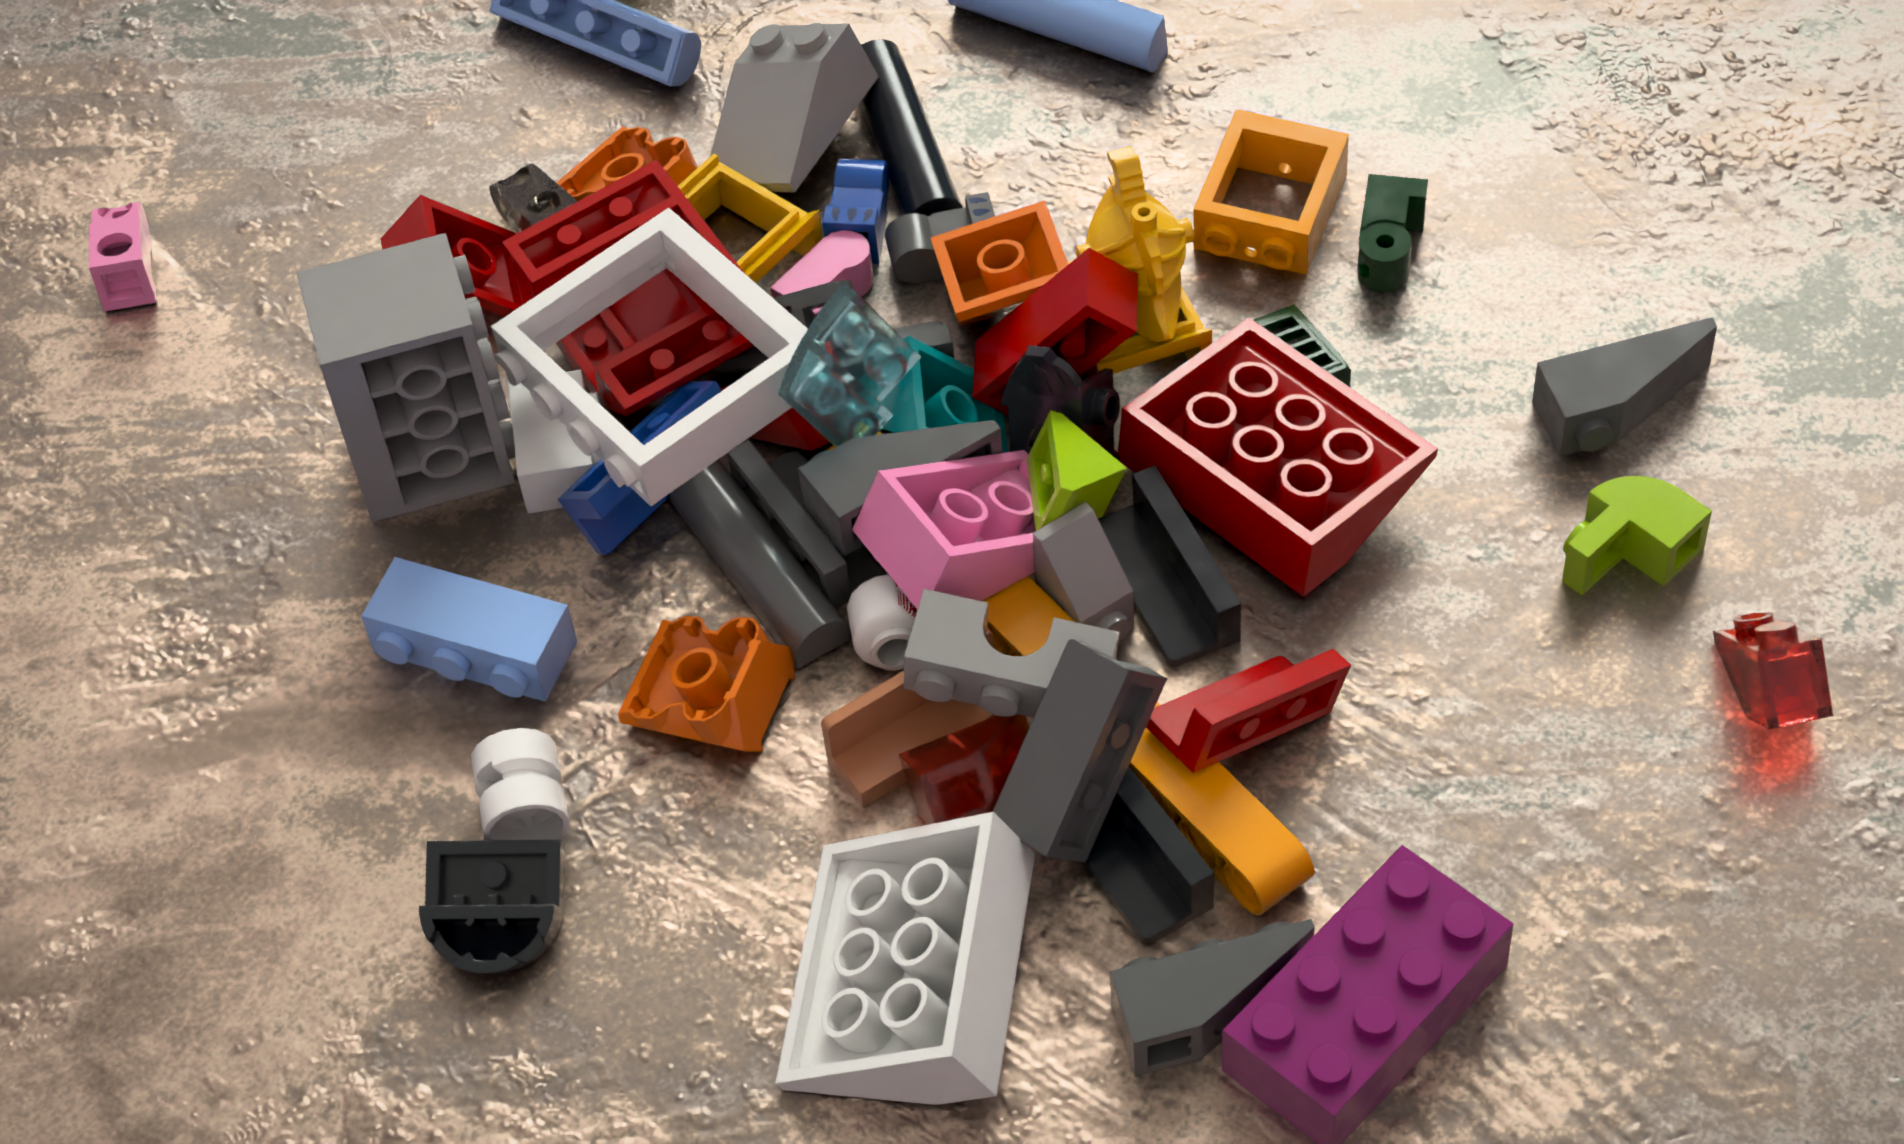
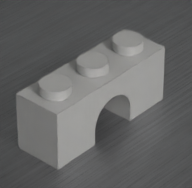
M923 589L904 654V689L915 691L921 697L931 701L946 702L952 699L979 705L985 711L997 716L1008 717L1019 714L1034 718L1068 640H1081L1116 659L1119 632L1054 617L1049 637L1039 650L1025 656H1009L995 650L986 640L989 603Z

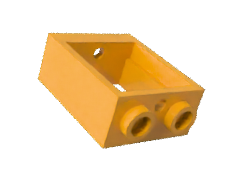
M1236 109L1193 209V249L1210 252L1217 256H1227L1258 263L1273 269L1288 270L1307 275L1347 175L1349 134ZM1242 168L1313 184L1299 221L1222 204L1236 169ZM1247 247H1252V248H1254L1256 251L1250 250V249L1247 248Z

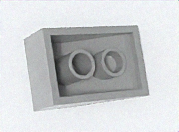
M818 22L808 25L779 26L777 24H769L758 29L751 36L749 45L734 63L711 155L715 153L719 157V162L771 192H796L879 77L850 24H822Z

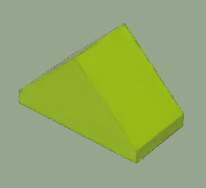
M1051 410L1027 457L1036 531L1084 502L1094 510L1097 518L1102 517L1127 469L1066 416Z

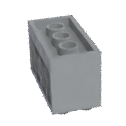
M446 233L296 272L319 365L372 523L515 483L509 459L516 457L513 427L511 421L499 424L500 420L510 418L501 382L498 380L500 376L490 341L488 342L489 335L477 297L468 299L464 297V294L476 292L466 256L462 255L453 258Z

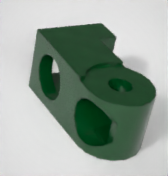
M1368 174L1359 235L1357 273L1361 283L1370 290L1391 292L1401 288L1407 282L1410 273L1412 247L1411 236L1407 230L1423 232L1428 179Z

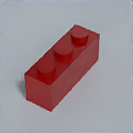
M1091 248L1085 250L976 340L972 398L1009 416L1008 406L1000 405L1014 367L1029 345L1050 347L1058 357L1068 362L1080 377L1137 332L1138 274Z

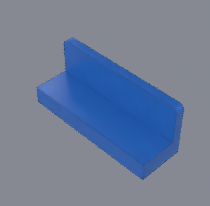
M716 381L687 382L674 390L630 433L645 445L722 390ZM600 459L557 500L595 552L600 555H608L667 500L669 494L653 506H650L630 486L627 487L624 484L619 488L610 477L604 461Z

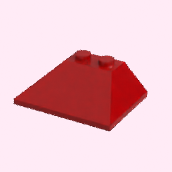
M657 159L502 241L503 249L529 300L667 208L676 213L744 273ZM667 268L556 342V345L575 370H581L583 381L591 393H598L600 405L624 416H628L754 346Z

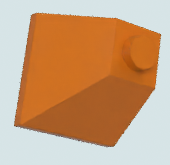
M1045 200L930 238L959 327L1014 310L1068 265Z

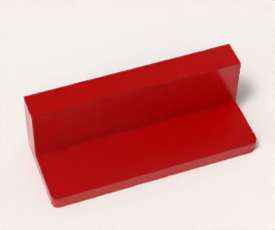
M1335 649L1328 650L1295 665L1286 657L1279 655L1155 707L1146 728L1192 773H1195L1331 713L1351 664Z

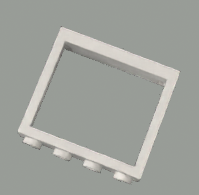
M667 208L491 326L499 350L494 355V358L506 371L509 383L513 386L519 383L523 384L530 391L537 408L548 420L552 421L558 418L564 423L573 442L585 455L590 456L595 453L604 461L610 477L619 488L624 484L627 487L630 486L650 506H653L829 382L822 341L670 208ZM667 268L769 359L643 445L556 364L544 350Z

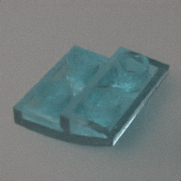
M843 282L829 298L804 334L786 370L778 395L832 445L837 447L852 438L873 436L879 432L893 416L881 404L882 400L917 363L921 356L857 292Z

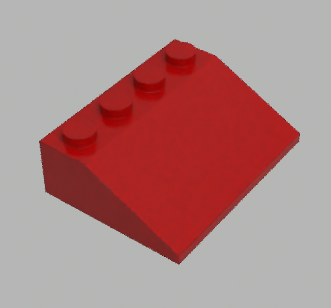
M1249 317L1122 407L1118 453L1122 464L1134 473L1155 465L1183 509L1303 597L1349 561L1432 463L1438 451L1436 446Z

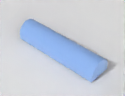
M492 0L489 10L490 13L668 86H681L686 83L694 73L701 54V40L697 33L615 0Z
M948 0L952 6L1149 72L1156 71L1168 53L1164 16L1118 0Z

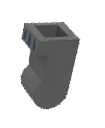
M984 192L965 196L966 207L933 213L931 216L919 213L906 214L890 222L885 230V240L895 276L901 281L910 284L944 280L930 238L995 217L989 193Z

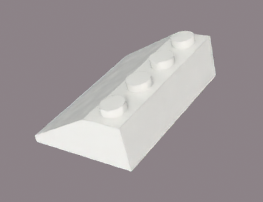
M994 812L823 845L775 1081L779 1088L786 1091L931 1105L997 1096L1035 853L1025 843L1020 841V838Z

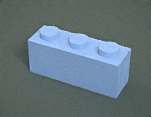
M394 557L361 615L373 652L391 663H412L433 669L450 680L462 681L468 679L492 686L498 692L509 697L518 698L524 695L545 702L577 643L567 604Z

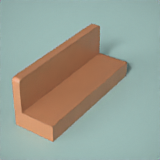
M987 628L986 640L994 648L993 633ZM904 671L824 717L821 721L827 763L864 808L1018 714L1008 717L997 716L985 711L979 705L952 699L946 702L925 699L915 691L904 689Z

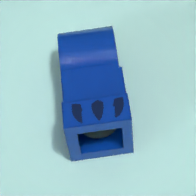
M839 159L836 165L830 205L825 206L822 220L824 237L841 230L868 233L872 264L880 263L888 215L886 207L889 173L886 160Z

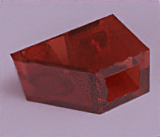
M1768 611L1738 615L1733 618L1734 626L1713 630L1714 643L1746 718L1770 730L1833 716L1821 637L1798 628L1795 622L1774 618L1773 613Z
M1019 714L1008 717L996 715L898 754L917 814L927 824H933L993 812L1029 730L1026 716Z

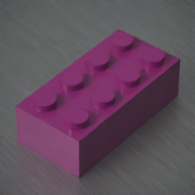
M1401 845L1222 1030V1071L1316 1144H1343L1508 965L1514 923L1404 845Z

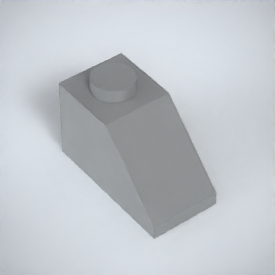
M1084 502L1032 533L1036 584L1075 622L1118 631L1119 643L1134 628L1133 589L1094 510Z

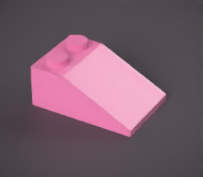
M1025 450L878 471L852 530L917 610L923 589L983 601L1035 573L1032 533L1036 529L1027 466L1028 453Z

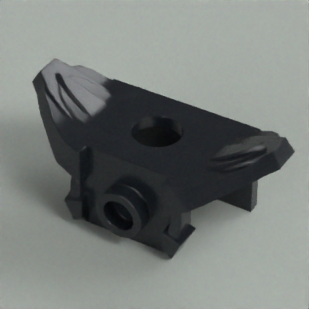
M1029 345L1014 367L1000 405L1008 406L1009 452L1025 450L1029 455L1051 410L1066 416L1121 463L1119 453L1114 450V424L1119 415L1120 398L1118 392L1113 389V369L1104 368L1081 380L1074 368L1064 359L1058 357L1050 347Z

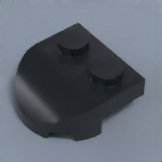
M562 840L427 841L425 906H419L420 922L427 940L451 965L474 974L494 975L507 973L535 961L552 945L561 928L564 913L565 843Z

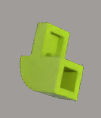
M1624 476L1603 482L1589 491L1585 521L1579 523L1571 531L1564 543L1563 552L1566 553L1562 582L1582 596L1618 562L1625 559L1664 587L1704 550L1712 510L1675 485L1657 478Z

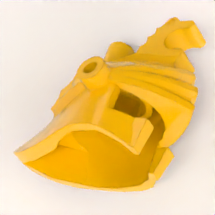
M1132 146L1108 151L1107 157L1114 174L1108 176L1110 186L1093 214L1086 243L1075 246L1076 258L1085 250L1091 248L1137 273V333L1156 342L1173 339L1180 308L1181 269L1185 260L1186 244L1194 242V231L1191 221L1188 217L1177 220L1163 204L1145 192L1140 159L1138 154H1135Z

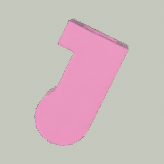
M140 201L129 203L123 207H104L92 210V222L89 224V270L104 312L157 303L156 287L151 272V236L147 217Z
M845 230L833 232L824 237L770 287L771 297L774 298L834 281L850 280L855 299L861 298L873 286L871 252L867 239L859 233ZM826 307L814 309L813 315L816 330L829 327Z

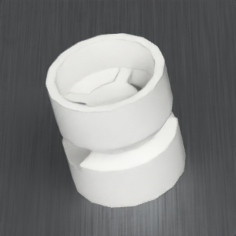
M517 728L495 733L478 743L471 753V763L476 794L480 797L479 812L484 840H561L569 829V816L564 789L559 784L561 782V772L556 745L548 734L536 729Z

